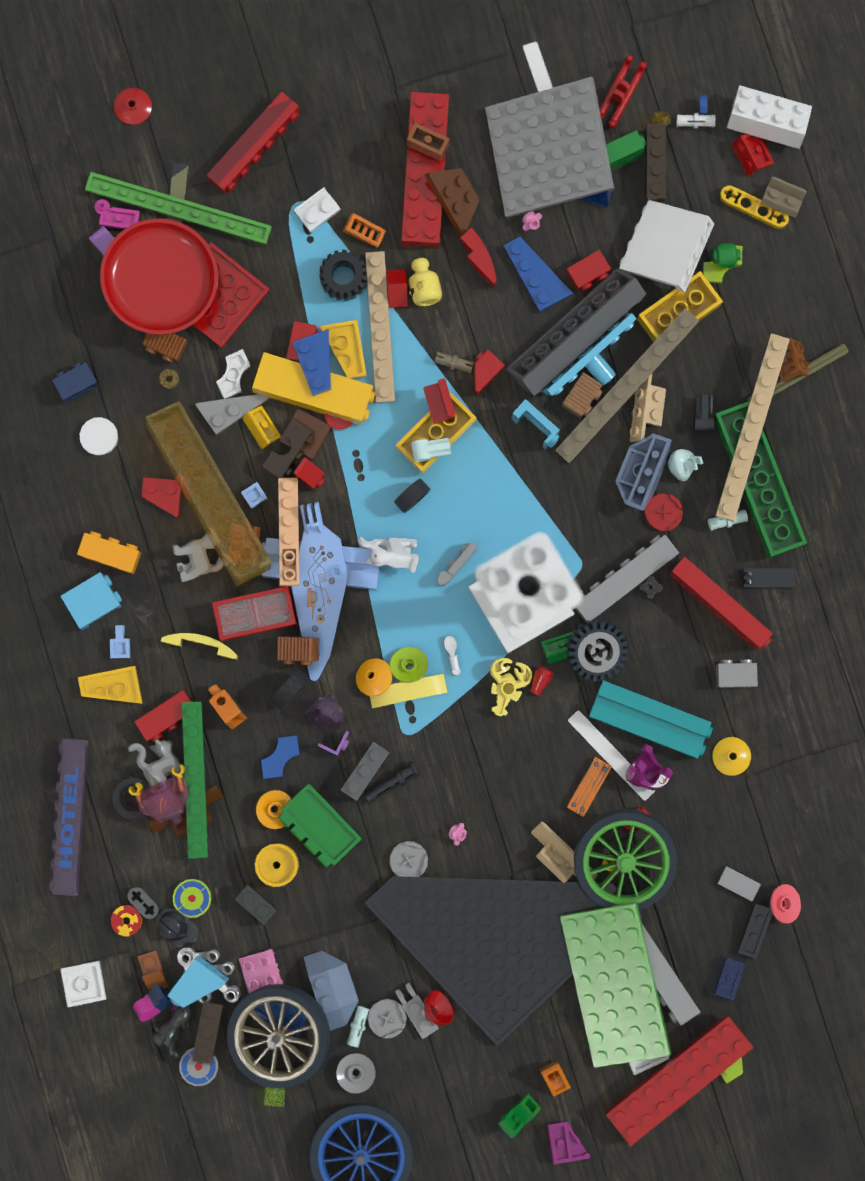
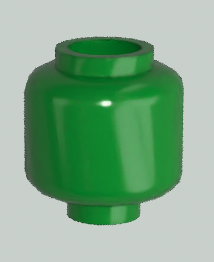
M734 243L717 244L716 248L712 250L713 264H716L718 268H734L737 261L741 260L740 249H736Z

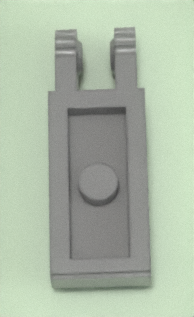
M473 542L470 545L466 543L459 551L461 553L458 559L453 558L447 565L448 571L440 573L437 583L441 586L449 583L475 553L477 545Z
M410 983L405 986L413 997L407 1002L399 989L395 993L421 1038L424 1039L439 1028L436 1024L426 1019L423 1010L424 1003L419 995H416Z

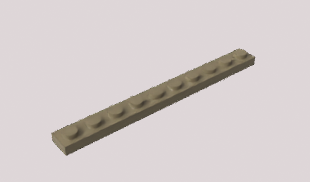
M685 308L555 451L570 463L699 323V320Z

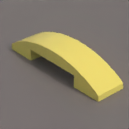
M179 633L161 638L163 643L182 647L183 640L219 648L218 656L238 660L236 653L229 647L207 636Z
M444 674L424 677L412 683L400 682L391 684L383 694L370 696L372 709L448 693Z

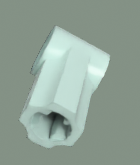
M449 438L431 441L425 439L411 442L414 462L451 455Z

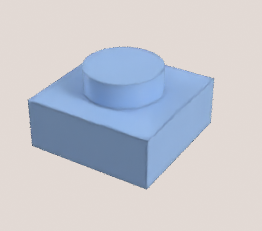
M257 482L241 492L251 509L268 499Z

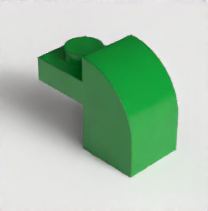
M527 1094L501 1117L502 1120L498 1124L512 1139L526 1123L536 1116L541 1107Z

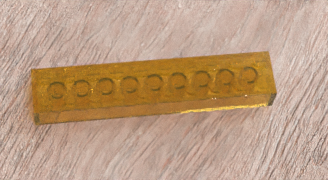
M178 401L146 416L145 426L236 587L270 570L272 564L270 558L181 402Z

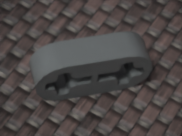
M134 887L128 892L129 902L143 917L152 919L158 915L159 906L144 889ZM133 891L136 893L141 892L140 898L143 900L142 903L138 899H132L134 896ZM146 903L149 907L153 905L155 907L153 909L154 914L150 913L147 915V908L143 904Z

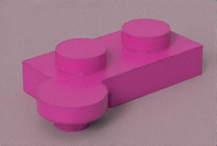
M104 199L97 201L95 204L96 212L101 215L99 220L100 226L126 229L139 222V211L110 208L109 203Z

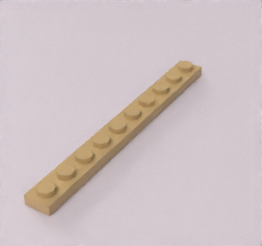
M772 333L769 337L717 508L716 517L732 522L735 521L790 340L788 338Z

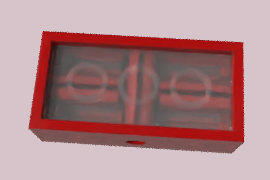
M288 586L212 603L220 641L222 642L297 626Z

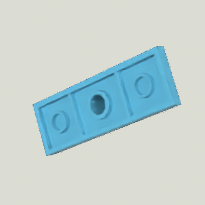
M627 313L617 320L612 328L606 330L583 354L574 359L569 367L563 369L554 380L550 381L541 393L551 396L559 394L564 389L562 386L567 382H572L584 366L602 386L608 383L616 373L599 353L607 345L614 344L620 338L619 335L623 331L626 332L631 329L636 317L632 313Z

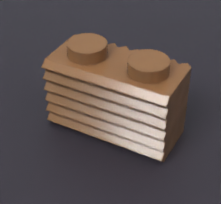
M583 372L563 402L562 407L580 419L583 415L587 416L592 409V406H590L593 399L597 401L603 392L600 390L602 384Z

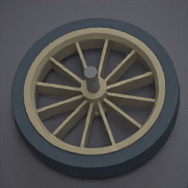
M272 984L252 991L238 1003L229 1020L227 1043L234 1063L250 1080L269 1088H289L305 1082L322 1066L330 1045V1028L323 1009L312 996L294 986ZM269 1002H282L279 1024L276 1022ZM264 1003L271 1025L253 1009ZM286 1003L299 1009V1012L287 1025H284ZM300 1012L310 1022L308 1025L293 1030L288 1028ZM248 1015H251L266 1030L245 1026ZM312 1028L314 1041L290 1035ZM244 1031L267 1036V1038L246 1044ZM268 1042V1048L255 1060L248 1051V1048ZM290 1042L312 1046L313 1049L310 1057L307 1058ZM279 1047L288 1069L286 1071L275 1070ZM286 1047L304 1062L301 1066L293 1069ZM269 1048H275L271 1069L261 1065L258 1061Z

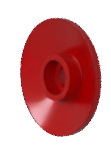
M125 89L115 99V114L121 122L127 125L141 124L151 114V100L140 89ZM135 102V106L129 107V103Z

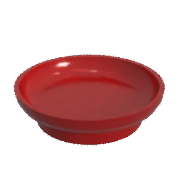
M148 219L127 227L113 239L102 260L100 281L108 306L125 324L145 333L170 334L193 325L207 312L217 291L218 268L212 250L196 231L177 221Z

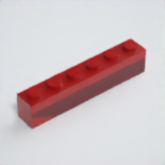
M281 92L206 175L207 179L222 193L231 192L236 187V182L240 177L244 178L248 174L249 167L253 163L257 164L262 158L261 154L274 145L275 138L278 135L282 136L287 130L286 126L290 122L293 123L299 117V106Z

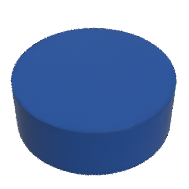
M707 95L699 96V111L701 114H708Z

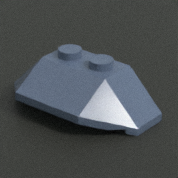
M653 433L649 437L629 446L615 481L625 505L641 511L645 510L654 495L666 465L672 440Z
M324 951L305 956L304 961L316 1000L327 1017L330 1031L347 1025L359 1001L347 964Z

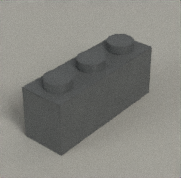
M373 742L341 791L358 801L390 753Z

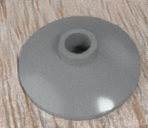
M358 1053L345 1056L337 1067L336 1076L338 1083L344 1090L350 1093L366 1091L375 1079V1067L372 1061L365 1055ZM354 1069H358L360 1071V1074L358 1076H354L352 1074V1071Z

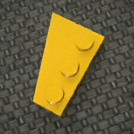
M136 666L78 677L82 697L143 704Z

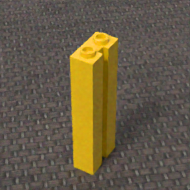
M265 352L263 353L252 386L253 393L322 414L325 413L361 426L364 420H368L370 410L367 407L369 403H373L376 392H373V385L331 373V390L313 396L301 363Z

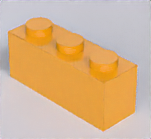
M93 531L90 534L84 533L77 555L134 574L141 552L137 550V546L128 543L126 546L119 544V540L110 537L108 540L102 539L101 534Z

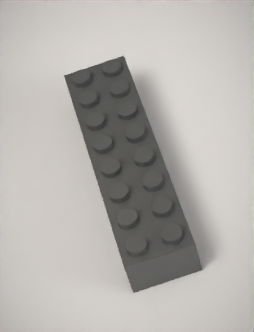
M617 268L507 367V372L518 386L535 396L550 381L554 380L563 369L569 367L574 359L583 354L592 343L596 342L606 330L612 328L617 320L625 316L628 310L635 304H638L646 295V292L635 277Z

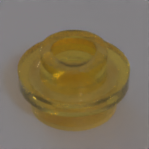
M664 111L656 112L652 118V124H666L667 126L671 123L669 114Z
M166 369L160 374V383L164 387L173 388L178 384L179 376L176 371ZM168 376L173 377V380L171 382L166 381V378Z

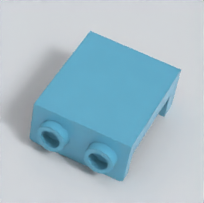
M525 399L513 412L511 420L518 424L525 416L548 437L542 447L544 449L548 446L552 448L558 441L560 430Z
M101 572L61 595L62 600L81 630L89 627V624L116 608L122 607L120 595L117 591L113 592L110 587L112 585L108 575L104 576Z

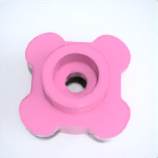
M534 212L525 214L523 217V229L525 231L528 229H538L542 215L540 213L535 214Z
M464 824L453 825L450 829L449 838L454 840V845H459L460 841H463L466 837L467 831L464 829Z

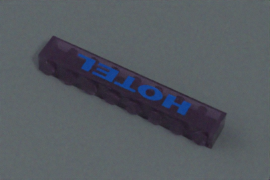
M63 739V742L59 744V754H62V757L57 767L60 781H57L56 793H59V800L55 802V812H58L57 820H54L53 831L56 832V840L52 842V851H55V857L51 860V871L54 872L53 879H50L49 890H52V895H78L88 740Z

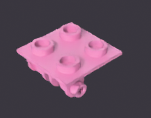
M272 949L239 958L249 993L266 985L282 984L283 980L280 978L278 972L280 970L277 968L278 963L276 964L275 953Z

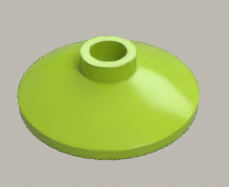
M405 647L395 652L392 656L390 670L392 675L401 682H416L426 674L428 659L420 649ZM408 666H413L410 670L406 669Z

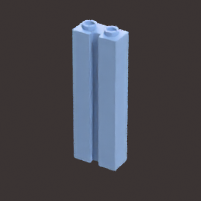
M266 538V542L262 543L261 553L265 554L264 561H260L259 572L262 573L264 578L280 579L279 539ZM342 546L348 574L346 587L377 590L380 567L366 563L367 559L370 558L372 549Z

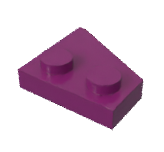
M567 1121L547 1124L552 1164L590 1158L589 1153L582 1146L581 1141L574 1134Z

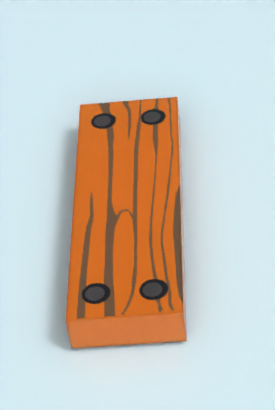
M595 757L567 808L584 817L612 766Z

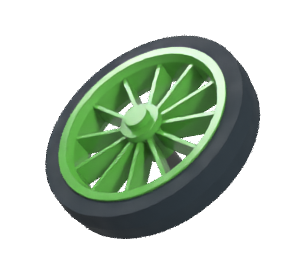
M633 809L613 810L595 818L582 831L574 852V870L581 888L595 903L602 907L637 902L639 910L653 905L669 890L677 869L676 848L667 829L654 817ZM631 826L626 850L622 849L615 827ZM634 827L647 831V834L629 852ZM612 828L620 847L619 852L600 837ZM651 835L659 844V847L635 854ZM598 839L615 853L617 857L591 852V849ZM661 851V865L636 860ZM589 856L615 861L589 870ZM635 866H645L660 869L652 882ZM616 867L600 886L592 877V874ZM632 870L650 884L646 889L638 893L631 875ZM621 871L617 893L613 894L604 890L603 888ZM625 872L629 873L635 894L620 895Z

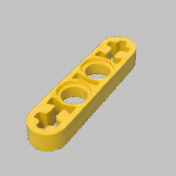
M733 186L724 187L720 193V199L724 204L776 229L784 228L789 221L787 214L761 204L762 200ZM728 191H731L733 197L726 199L724 192L728 193ZM740 195L737 204L734 203L736 200L735 198H737V196ZM742 199L750 200L751 206L749 208L742 207ZM758 208H767L768 214L766 216H760L758 214ZM772 211L775 212L773 214L774 217H772L771 220H769L768 218L770 217ZM782 216V220L785 222L778 224L776 218Z

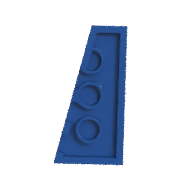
M521 237L503 246L539 313L573 295L569 288Z

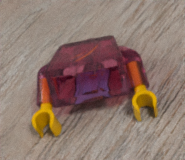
M180 764V773L176 772L175 766L172 767L173 775L177 776L176 780L172 777L143 790L142 784L138 782L135 783L137 792L133 786L129 788V793L136 796L135 800L141 813L155 818L161 823L170 819L173 825H177L183 820L180 814L184 812V805L187 803L188 789L186 780L182 777V774L185 772V767Z

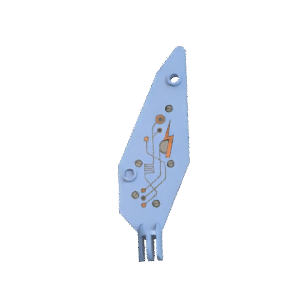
M319 502L314 503V508L312 503L307 504V513L305 505H300L304 532L299 551V586H292L301 636L320 639L319 661H312V665H307L312 681L319 679L330 658L348 579L341 539L323 525Z

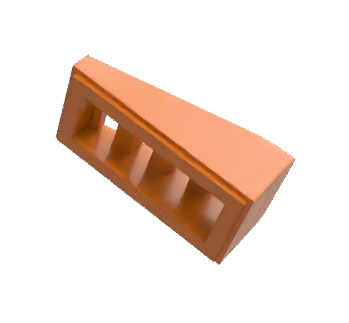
M352 213L342 232L378 248L386 230ZM357 222L354 230L351 229L353 223ZM363 225L364 228L362 232L359 233L358 230L360 226ZM368 228H370L371 231H370L368 237H366L365 234H366ZM375 231H376V232H378V234H377L376 239H375V241H374V240H372V237H373V235H374V233H375Z

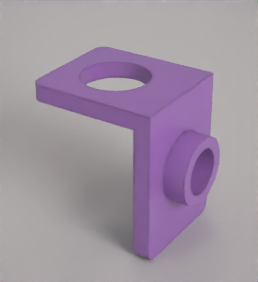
M345 732L337 751L320 743L318 746L338 756L341 750L345 751L349 740H347L349 732Z

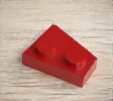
M143 478L142 497L174 517L179 518L182 481Z

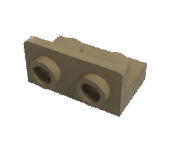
M772 177L761 204L796 218L807 191Z

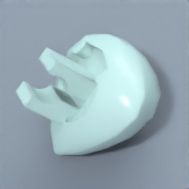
M679 449L671 454L668 468L678 480L683 482L688 480L693 470L698 469L697 464H703L701 456H694L691 451Z

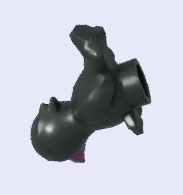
M172 1003L170 1019L160 1026L153 1024L156 1032L152 1036L159 1048L165 1045L168 1048L169 1055L175 1058H180L181 1056L175 1044L179 1028L182 1027L186 1030L192 1018V1010L188 1005L182 1008Z

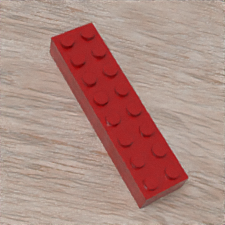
M411 92L408 136L414 123L445 137L447 136L449 94ZM408 147L402 246L439 248L442 205L427 181L425 174L444 171L445 155L442 161H439L413 148Z
M726 1014L605 1111L606 1116L629 1145L632 1146L753 1049V1046Z

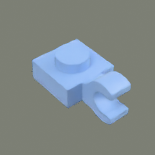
M115 625L116 639H110V658H130V639H124L125 625Z

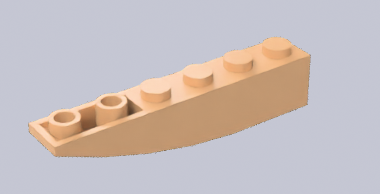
M278 478L280 586H299L298 478Z

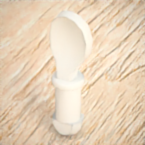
M447 636L444 640V646L450 654L448 658L450 659L452 674L458 676L461 669H459L457 660L458 655H455L457 642L454 637Z

